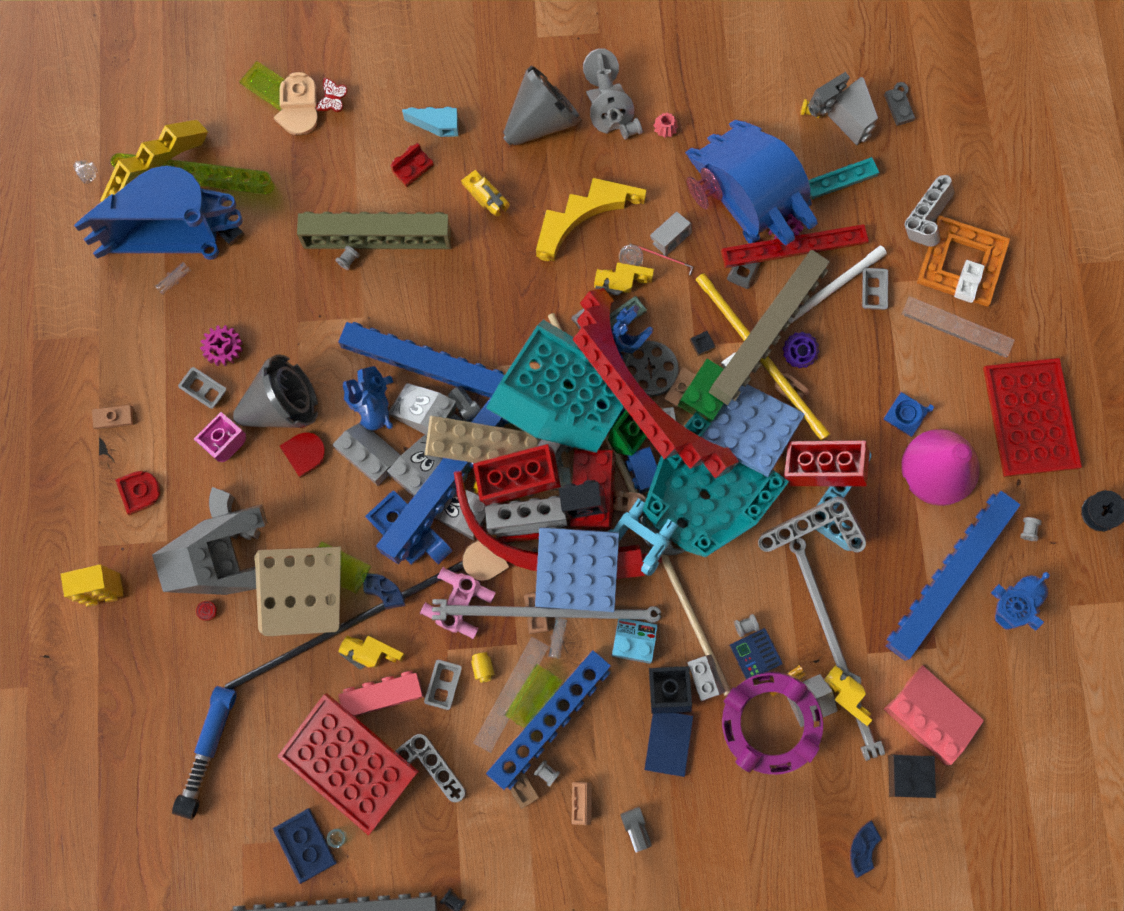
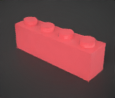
M413 671L401 673V677L395 679L393 676L383 678L382 682L374 684V681L362 684L363 688L355 690V687L343 689L342 694H338L340 705L354 717L424 698L419 675L413 673Z

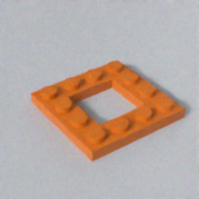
M939 215L936 224L941 240L935 246H928L917 283L955 295L960 276L942 270L950 241L984 251L985 254L981 265H984V270L973 302L988 307L993 297L1010 238Z

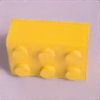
M101 564L61 573L64 597L72 600V602H78L79 604L86 605V607L98 605L100 601L113 602L118 600L117 597L124 596L120 573Z

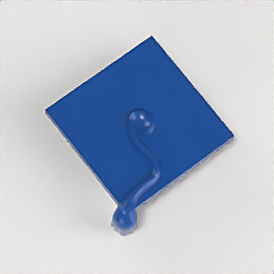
M900 392L883 420L912 437L926 414L933 411L934 406L930 404L926 408L916 400Z

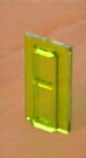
M256 61L239 83L278 110H282L280 108V85L285 79Z
M321 541V543L319 544V546L316 547V548L332 547V546H330V545H328V544H326V543H324V542ZM340 551V586L357 594L371 566Z
M536 664L505 716L516 722L517 725L525 728L551 699L562 680Z

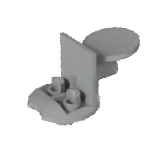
M607 49L591 51L584 60L583 72L586 79L591 84L599 86V88L586 91L592 103L590 118L593 125L599 131L607 134L614 129H620V124L623 123L625 125L632 121L634 105L632 99L624 92L620 83L613 85V81L619 72V63L616 56Z

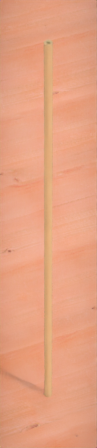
M555 313L548 315L551 324L562 330ZM609 431L605 441L609 449L613 450L616 455V464L629 492L638 493L637 489L635 490L632 478L621 455L615 452L608 441ZM647 517V518H646V523H647V525L650 526V527H653L654 525L652 524V522H651V521L649 520V518ZM662 554V563L706 656L712 654L725 696L731 690L668 555Z

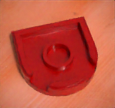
M308 432L299 433L279 446L300 478L317 468L322 463L325 455V446L322 440L317 435Z
M136 471L115 479L129 516L151 507L160 496L161 488L159 481L148 472Z

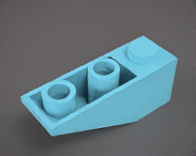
M411 107L402 109L404 120L440 137L458 136L457 108L444 107L435 109L427 107L426 109H417Z

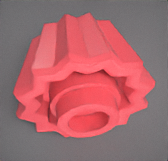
M668 112L658 116L653 125L655 127L654 132H657L658 136H663L664 138L667 136L672 137L678 128L676 118Z

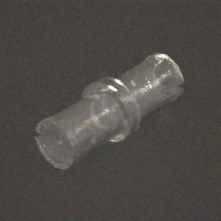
M184 262L171 273L168 272L167 276L155 285L158 290L165 285L160 290L161 294L164 295L173 285H178L180 283L179 280L191 271L189 267L181 271L187 266Z
M555 617L553 635H550L552 640L548 657L561 658L563 641L565 642L566 639L564 634L567 619Z

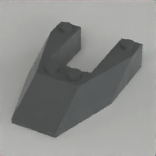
M263 505L205 519L152 554L163 592L228 595L255 590L256 568L251 567L240 570L230 536L264 527L268 522Z

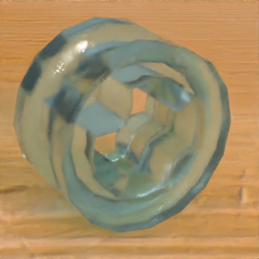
M339 828L331 830L327 835V842L333 848L343 846L347 840L345 831ZM336 832L342 838L341 841L337 842L338 844H335V840L332 839V835H336Z

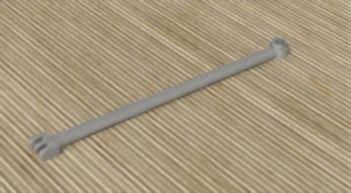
M797 538L796 541L790 542L789 548L796 554L836 666L849 671L804 551L806 543L802 538ZM795 542L800 545V549L794 548ZM859 702V704L856 707L860 709V707L862 706L861 703ZM856 718L865 742V746L860 747L866 761L870 760L868 751L871 752L873 758L878 757L876 749H878L881 756L885 755L881 741H874L869 725L866 726Z
M433 599L432 604L440 605V607L432 608V612H440V615H432V620L446 621V615L645 619L650 623H655L661 618L659 615L661 614L660 609L653 606L647 610L615 609L614 612L547 607L446 605L447 599ZM651 611H655L658 614L657 617H652Z

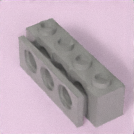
M551 496L548 499L542 500L533 498L526 502L512 501L510 504L494 503L485 507L489 535H496L497 538L539 533L540 527L562 528L567 526V517L562 513L559 496Z

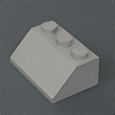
M360 423L347 429L333 444L334 448L377 486L389 475L387 470L401 456L372 430H367Z

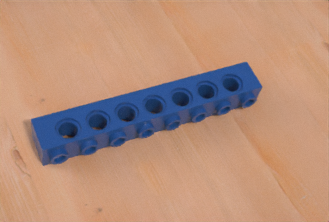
M592 650L486 772V775L502 790L506 788L510 790L518 781L515 777L520 772L524 774L531 766L529 761L533 756L538 758L545 750L542 746L546 741L551 743L558 735L556 732L558 727L561 725L564 728L570 721V713L573 710L577 712L583 706L584 702L582 699L586 695L590 697L597 689L595 684L599 680L603 682L610 674L608 669L611 665ZM592 671L595 674V679L587 680L584 673ZM579 686L582 689V694L579 696L573 695L571 688ZM560 701H566L569 704L567 711H561L558 708ZM547 716L555 718L556 724L550 727L545 724ZM534 731L541 732L543 739L540 742L532 740L531 734ZM524 746L529 749V755L526 758L518 755L520 747ZM508 762L514 763L516 766L515 772L507 773L504 770V765Z

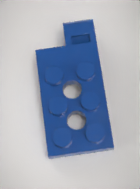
M393 490L365 517L384 536L394 523L388 521V515L394 512L399 517L408 504ZM429 528L423 532L420 541L410 549L406 560L413 565L420 557L427 553L439 565L452 552V549Z

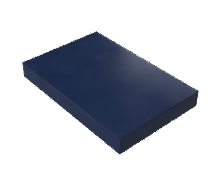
M678 713L652 714L644 770L685 777L693 716Z
M310 808L272 828L299 884L337 864Z

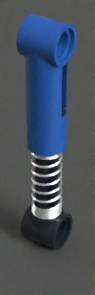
M216 686L212 692L210 708L194 751L196 753L194 757L196 761L193 762L192 772L189 773L190 778L187 779L186 789H183V794H179L173 804V815L193 820L197 814L200 801L197 799L200 792L198 789L202 787L200 783L203 782L204 772L207 771L206 766L209 765L208 761L214 758L229 711L233 708L236 701L237 692L234 690Z

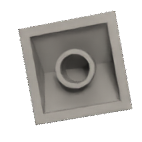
M820 674L803 681L818 699L823 717L837 712L833 691ZM787 697L800 727H803L804 718L799 706ZM816 705L810 706L813 720L816 721L814 710L817 709Z

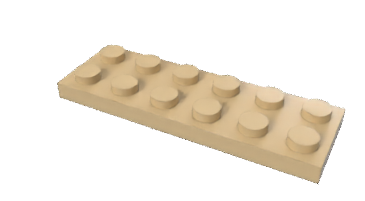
M430 416L425 455L477 463L537 447L540 439L524 431Z

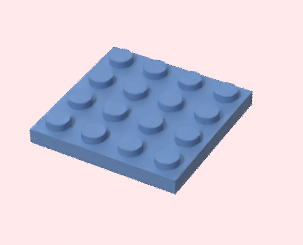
M747 384L746 387L741 386L739 389L741 394L736 401L731 400L728 405L723 403L713 421L710 422L711 425L701 437L724 448L729 447L740 463L769 477L788 442L804 418V413Z
M540 527L535 607L614 612L619 532Z

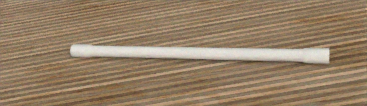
M883 246L877 247L863 260L808 299L804 305L801 304L798 307L801 310L795 318L791 317L789 322L793 323L861 273L864 268L869 267L887 254ZM735 353L721 362L723 368L727 366Z

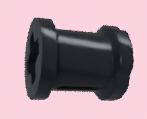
M450 888L440 901V904H445L452 911H460L467 900H462Z

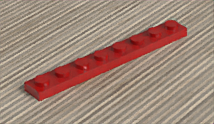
M862 224L797 235L795 240L788 245H784L779 239L722 248L721 254L725 268L805 255L810 250L822 252L867 244L869 240L865 225Z

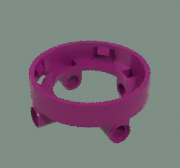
M779 672L760 673L746 679L736 688L733 687L724 700L723 734L729 749L737 758L735 763L745 771L751 773L752 770L760 773L773 775L789 773L807 762L810 763L819 751L824 728L822 709L812 690L799 679ZM770 676L774 677V682H766L754 686L753 681L756 679L760 682L770 680ZM764 692L782 693L799 706L804 718V732L799 743L789 752L780 755H767L754 749L745 739L741 728V716L746 704L756 695ZM816 705L817 709L814 710L816 721H819L818 727H814L810 706ZM770 765H780L776 766V768L770 767Z

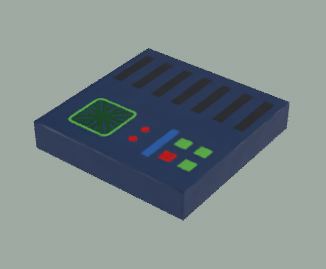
M765 628L729 645L745 679L765 673L783 664Z

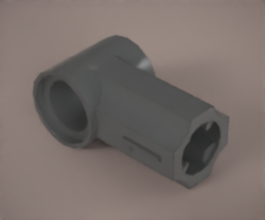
M462 386L454 388L448 394L450 399L456 401V408L459 410L458 412L462 419L466 422H472L481 410L478 404L471 400Z
M637 807L621 813L622 822L626 832L628 831L635 852L651 847V841L644 825L646 824L640 808Z

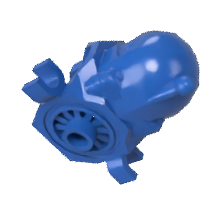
M636 304L628 311L627 307L623 308L616 317V323L611 327L615 345L622 360L623 355L621 352L633 353L654 330L652 327H648L636 336L626 333L628 331L627 325L637 316V311L640 310Z
M375 366L359 370L358 382L354 379L343 382L344 400L351 410L361 415L360 424L367 430H378L384 425L388 429H392L393 424L389 420V403L385 391L387 390L386 385L394 382L391 375L383 378Z
M1044 572L1042 578L1033 575L1025 576L1014 587L1009 586L1006 590L998 584L991 592L993 596L1000 599L997 602L995 621L1004 629L1018 628L1028 623L1036 631L1044 623L1037 615L1040 613L1039 607L1048 596V587L1044 580L1048 579L1050 574Z

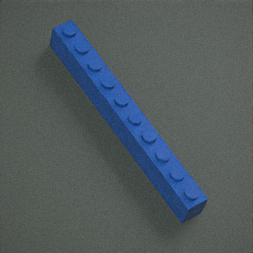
M346 322L338 341L343 349L455 387L462 386L464 390L491 398L504 377V373L500 370L494 369L492 371L486 369V366L476 363L474 365L468 363L469 361L464 358L458 357L456 359L446 352L441 351L438 353L433 351L431 347L425 345L423 347L417 346L411 340H399L393 334H381L375 328H370V330L363 328V325L357 322Z
M491 398L471 422L501 428L510 423L486 409ZM443 458L376 545L380 553L398 565L401 561H404L408 557L413 545L420 541L423 532L431 527L436 515L443 511L446 502L455 495L456 483L454 472H462L464 483L471 469H474L473 463Z
M1000 491L996 495L993 493L987 499V507L985 509L982 508L975 516L977 521L974 525L971 523L964 531L966 536L963 540L960 538L953 547L955 548L953 554L949 553L942 562L945 565L941 570L937 569L932 575V583L930 585L926 584L921 590L920 594L922 596L919 601L915 600L909 607L911 612L908 616L904 615L900 619L898 630L896 632L893 630L886 640L889 642L886 647L904 661L912 657L1019 508L1020 504L1004 492Z

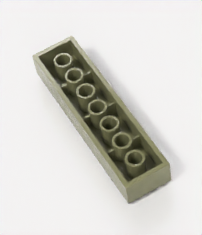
M313 212L298 213L297 236L304 249H345L346 246H350L353 249H451L450 221L448 214L442 212L426 214L424 212H417L415 214H407L406 212H398L397 214H389L387 212H379L378 214H370L369 212H360V214H352L350 212H342L341 214H333L332 212H323L322 214Z

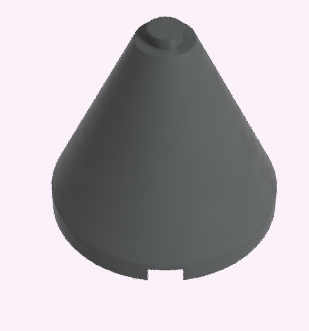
M533 65L525 71L503 132L505 135L503 138L510 146L512 144L516 146L576 126L582 120L581 118L578 119L579 113L556 86H553L547 80L548 78Z
M281 354L267 359L235 408L234 421L241 426L304 428L313 424L318 416V412L314 413V406L318 404L314 388L298 364L291 365L288 362L290 358Z

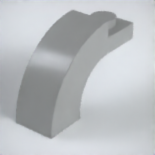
M212 487L209 497V508L212 518L231 513L235 497L230 493ZM253 529L242 532L240 535L239 533L231 535L230 537L236 540L238 536L251 540V537L258 539L260 531Z

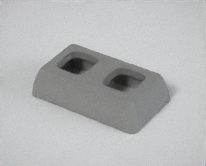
M863 269L862 307L864 309L885 310L888 308L887 269ZM868 278H878L879 287H869ZM868 295L878 296L879 305H869L867 303Z
M194 367L188 371L178 385L181 390L211 409L215 408L226 393L224 386ZM195 379H199L204 383L198 392L190 388ZM210 389L219 392L213 402L205 398Z
M442 660L436 661L424 700L425 704L446 710L450 709L462 669L460 665ZM443 669L454 672L451 682L440 680V674ZM440 688L448 691L445 702L434 699L436 689Z

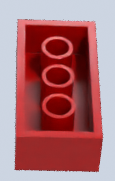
M789 441L784 477L789 481V486H867L870 455L867 442Z
M549 444L473 463L479 500L486 506L561 487L554 449Z
M574 450L572 483L581 485L584 484V481L588 480L599 482L605 491L607 513L570 519V527L572 529L609 531L612 529L616 455L613 450H598L597 453L587 450Z

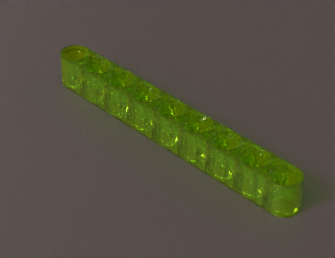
M116 153L111 158V165L115 169L118 160L135 157L136 155ZM172 159L162 165L182 168L190 174L196 172L193 176L200 186L269 194L275 188L270 174L265 171Z

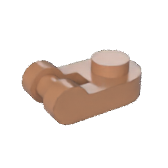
M783 374L790 385L797 390V394L801 399L809 394V390L789 374ZM775 381L776 390L779 393H781L784 397H786L792 405H794Z
M614 491L615 504H613V510L629 512L637 498L645 503L647 497L640 493ZM623 498H628L627 505H622Z

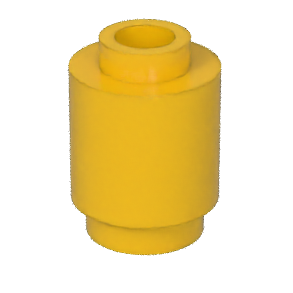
M487 652L473 655L471 663L475 680H480V683L491 681V677L495 676L491 657L488 656Z

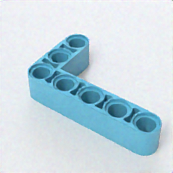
M829 486L816 506L824 503L825 499H832L837 496L844 498L852 486H843V492L838 491L835 486ZM836 502L833 504V508L835 510L839 506L840 502ZM822 511L815 513V515L818 514L823 519L826 518V514ZM835 521L815 529L844 550L852 551L845 542L840 530L839 534H834L831 531L832 525L837 527ZM842 522V525L845 528H851L850 526ZM858 537L854 538L855 546H859L862 540Z

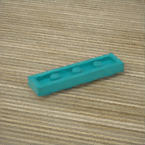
M873 158L862 160L808 180L811 189V200L878 176L879 170Z

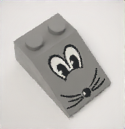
M407 383L389 410V416L427 435L430 416L450 419L456 411V401L439 392Z
M424 435L387 470L389 476L413 496L416 495L442 461L439 457L425 455L427 435Z
M466 490L469 506L482 527L486 521V505L479 500L478 495ZM455 493L453 498L446 502L443 511L437 514L434 519L475 540L476 537L465 521L460 509L457 493Z

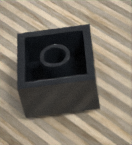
M588 480L584 481V484L581 485L570 483L565 484L564 488H559L562 513L568 519L607 513L605 491L599 482Z
M689 666L649 668L651 714L691 712L692 698Z
M888 755L889 797L936 798L935 756Z

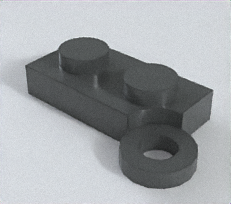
M903 82L896 83L893 90L886 91L884 94L896 126L912 122L915 119L906 97L908 86ZM902 87L904 91L901 92L898 90V88Z

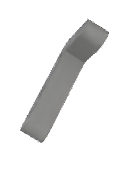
M837 496L763 532L758 540V545L761 550L769 552L832 521H835L845 542L853 552L864 550L866 537L845 498ZM840 502L844 505V509L836 511L833 508V504ZM822 511L826 514V518L819 520L816 518L815 513ZM805 520L808 523V527L800 528L797 522ZM850 520L853 523V527L845 528L842 522ZM788 529L791 535L784 537L781 535L780 530ZM765 537L771 538L772 541H773V544H772V545H766V544H764L763 538H765ZM858 537L863 543L855 546L851 540Z

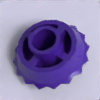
M795 332L794 335L789 336L788 340L785 341V346L782 348L784 351L783 356L792 367L807 368L817 359L819 344L810 333Z

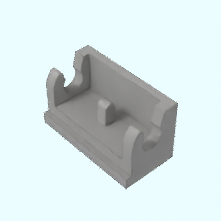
M675 212L650 235L651 239L655 241L653 245L663 255L667 256L692 233L691 223L678 212Z

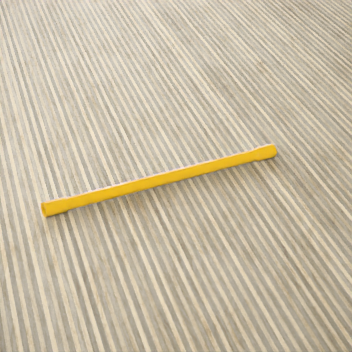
M706 274L699 275L696 278L698 284L710 296L745 341L750 332L718 293ZM769 356L766 359L761 358L760 362L795 407L804 413L805 420L821 441L826 439L830 435L828 430L815 417Z

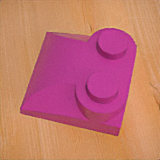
M220 412L194 440L218 462H225L244 444L246 434Z

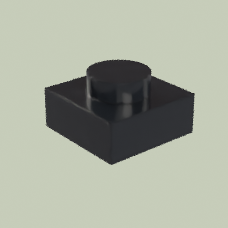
M239 227L217 231L230 246L244 235Z
M708 331L690 338L697 356L712 351L716 347Z

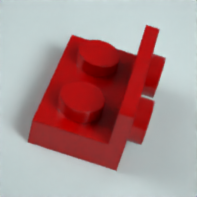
M417 142L415 145L409 146L400 157H396L390 166L392 173L408 187L431 168L434 163L421 150V146Z

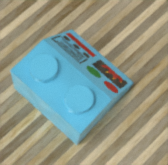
M618 619L611 657L651 664L657 625L630 619Z

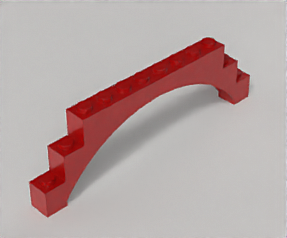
M604 288L589 291L580 302L584 312L576 322L580 325L581 329L575 335L573 341L664 459L679 454L690 469L704 463L715 479L729 473L740 462L729 447L724 448L714 444L682 426L663 411L636 382L622 360L612 335L610 307L614 303L613 299Z

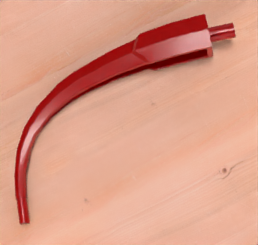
M455 471L454 478L460 509L469 529L477 540L496 556L518 567L537 571L538 552L504 544L489 535L479 525L468 503L462 472ZM639 544L618 547L616 579L645 576L641 568L644 564L643 560L648 553L641 554ZM662 556L658 560L659 563H662Z

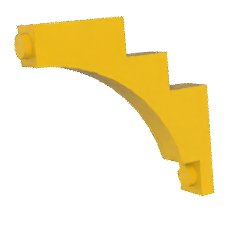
M198 120L165 125L159 139L142 142L135 157L118 160L100 201L102 202L111 194L115 195L142 173L162 166L184 151L202 146L208 134L207 129Z
M593 178L588 198L574 194L569 195L565 214L546 210L536 248V257L543 261H554L562 242L576 226L596 214L624 209L626 200L633 204H644L646 190Z

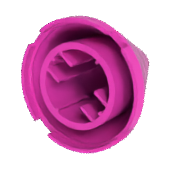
M943 429L924 432L913 439L905 449L902 458L903 478H906L910 491L926 503L946 506L959 502L973 491L978 482L980 466L977 454L971 444L955 432Z

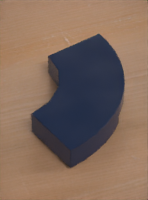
M362 574L365 594H373L380 597L386 609L406 606L401 591L392 581L378 574Z
M868 821L858 830L851 844L850 863L855 878L875 868L872 861V853L876 844L882 839L872 821Z

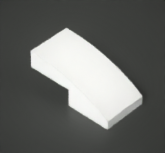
M966 260L954 297L970 303L973 302L978 284L982 278L984 265Z

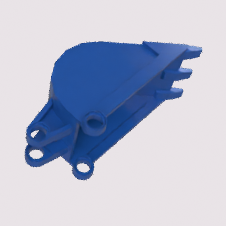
M734 120L729 123L732 129L724 135L712 134L707 137L710 144L700 150L690 148L685 152L741 226L743 235L749 244L757 242L760 239V233L767 228L784 245L794 241V233L784 219L790 213L808 229H812L818 224L816 217L809 208L812 205L810 199L811 189L802 164L784 142L762 132V128L745 121Z
M162 166L142 173L115 195L111 194L84 215L74 226L78 231L91 227L93 231L84 238V241L87 245L97 241L101 242L102 245L93 252L97 259L109 253H202L204 258L212 260L219 254V249L216 245L217 231L239 227L243 222V217L240 211L235 209L237 204L232 195L202 189L194 176L184 169ZM225 201H232L231 206H222ZM230 216H239L236 221H229ZM208 247H214V251L211 254L205 253Z

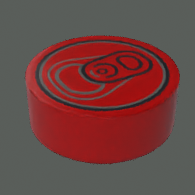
M203 601L198 604L196 615L203 621H211L217 615V607L210 601Z

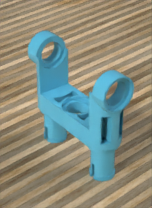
M637 498L630 511L624 513L615 528L608 532H619L620 542L628 528H630L654 545L643 560L644 564L641 568L644 574L650 576L657 569L658 560L668 547L670 542L668 540L676 528H678V525L668 519L659 534L653 533L639 523L638 518L643 513L642 509L645 503Z

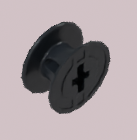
M1103 490L1097 492L1084 501L1081 507L1082 518L1087 526L1095 531L1105 532L1124 522V500L1113 491Z

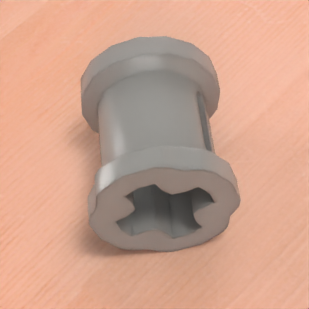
M635 118L630 123L620 124V131L626 140L631 135L641 134L642 127L639 120Z
M346 246L340 258L337 257L335 261L342 268L349 270L351 263L355 258H359L360 255L352 247Z
M1024 518V530L1020 538L1037 541L1038 528L1042 521L1036 518Z
M753 614L744 620L734 621L736 631L740 637H744V634L754 630L759 631L758 622Z
M546 760L542 762L534 773L535 776L539 775L545 780L549 787L560 774L559 771H555L547 765Z

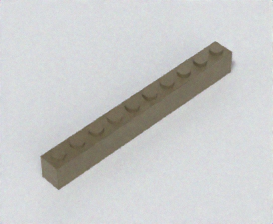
M810 250L716 379L709 391L710 394L726 405L731 400H737L741 394V391H739L741 386H747L751 380L749 376L751 372H757L761 366L759 362L761 358H767L771 352V349H769L771 344L774 346L781 338L779 335L781 330L783 332L787 330L791 324L789 319L797 316L801 310L798 308L799 305H804L810 297L808 295L809 291L814 292L819 285V282H817L819 277L823 279L827 274L828 269L826 267L830 261L815 251Z

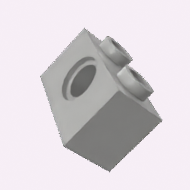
M712 654L688 662L701 701L725 693Z

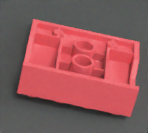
M923 665L907 681L905 687L896 698L884 708L893 719L944 765L953 764L965 750L984 721Z

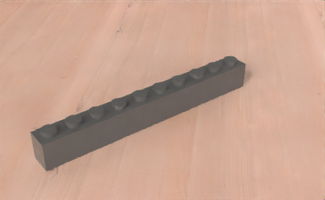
M431 892L419 893V897H411V893L398 894V898L390 899V895H380L378 900H370V896L357 897V901L350 902L349 898H338L336 903H328V899L316 900V904H308V901H297L294 906H287V902L274 903V907H266V904H255L252 909H246V905L233 906V910L230 911H437V895L432 896Z

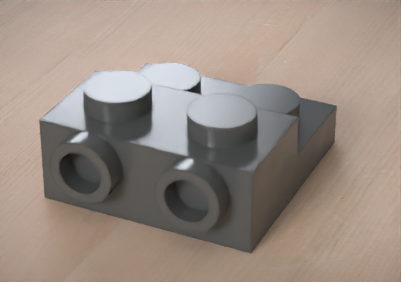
M846 72L815 90L808 104L809 112L812 116L818 117L821 114L824 116L832 110L831 107L836 102V97L847 87L846 84L850 77Z

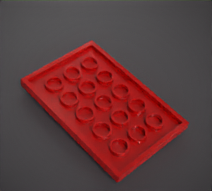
M1060 358L984 366L983 371L1003 477L1078 470L1082 468Z
M327 693L318 701L277 756L368 836L419 772Z

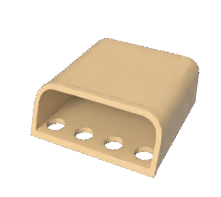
M341 547L257 551L254 557L258 630L264 636L336 632L339 629Z

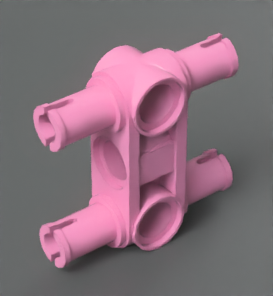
M442 567L437 577L452 584L454 588L446 605L468 606L471 597L474 596L491 603L496 593L481 586L479 581L463 573L456 574ZM469 580L472 588L464 590L461 587V582ZM425 602L420 614L432 619V615H440V612H432L434 606ZM450 615L455 619V623L452 626L445 625L444 620H435L436 625L453 633L458 631L474 639L478 627L463 621V615Z

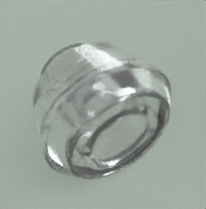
M88 160L75 161L73 165L77 175L84 184H90L96 177V172H98L94 163H89Z
M626 245L619 252V260L623 264L640 266L643 262L642 250L637 245Z

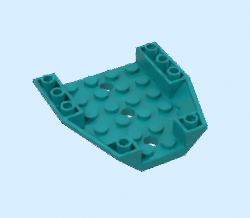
M543 319L536 326L504 375L486 409L535 438L597 453L624 406L573 341L574 337ZM536 362L540 368L532 369L530 363ZM570 382L573 388L566 389L563 383ZM597 402H604L607 408L600 409L597 406Z
M695 412L684 427L701 437L711 423ZM679 454L667 459L661 456L642 510L659 531H661L668 519L677 525L678 520H685L688 526L686 528L678 526L670 539L685 551L706 558L756 526L789 481L774 470L767 477L740 462L729 473L715 479L704 463L690 469ZM701 491H706V492H708L709 495H710V498H709V499H703V498L700 496V492H701Z

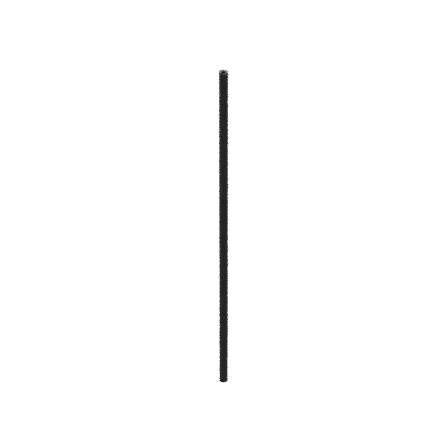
M504 542V544H507V545H510V544L514 543V542ZM463 560L447 569L454 573L464 569ZM439 573L401 592L404 600L441 581L442 579L437 578ZM382 602L340 624L336 632L323 633L225 684V688L233 690L386 610L384 603Z

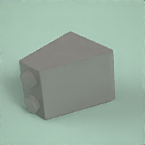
M860 77L838 94L836 102L831 107L832 110L828 113V116L856 145L860 142H866L872 136L871 132L875 129V123L878 119L863 77Z

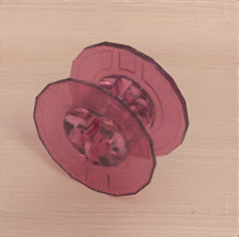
M704 167L700 171L702 178L700 181L697 182L693 177L689 176L686 182L694 200L702 208L707 209L709 206L707 197L712 195L715 199L721 200L723 194L715 176Z

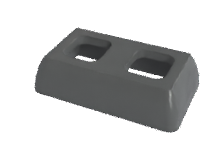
M762 262L741 265L750 270L746 278L737 274L739 266L732 267L727 280L745 289H749Z

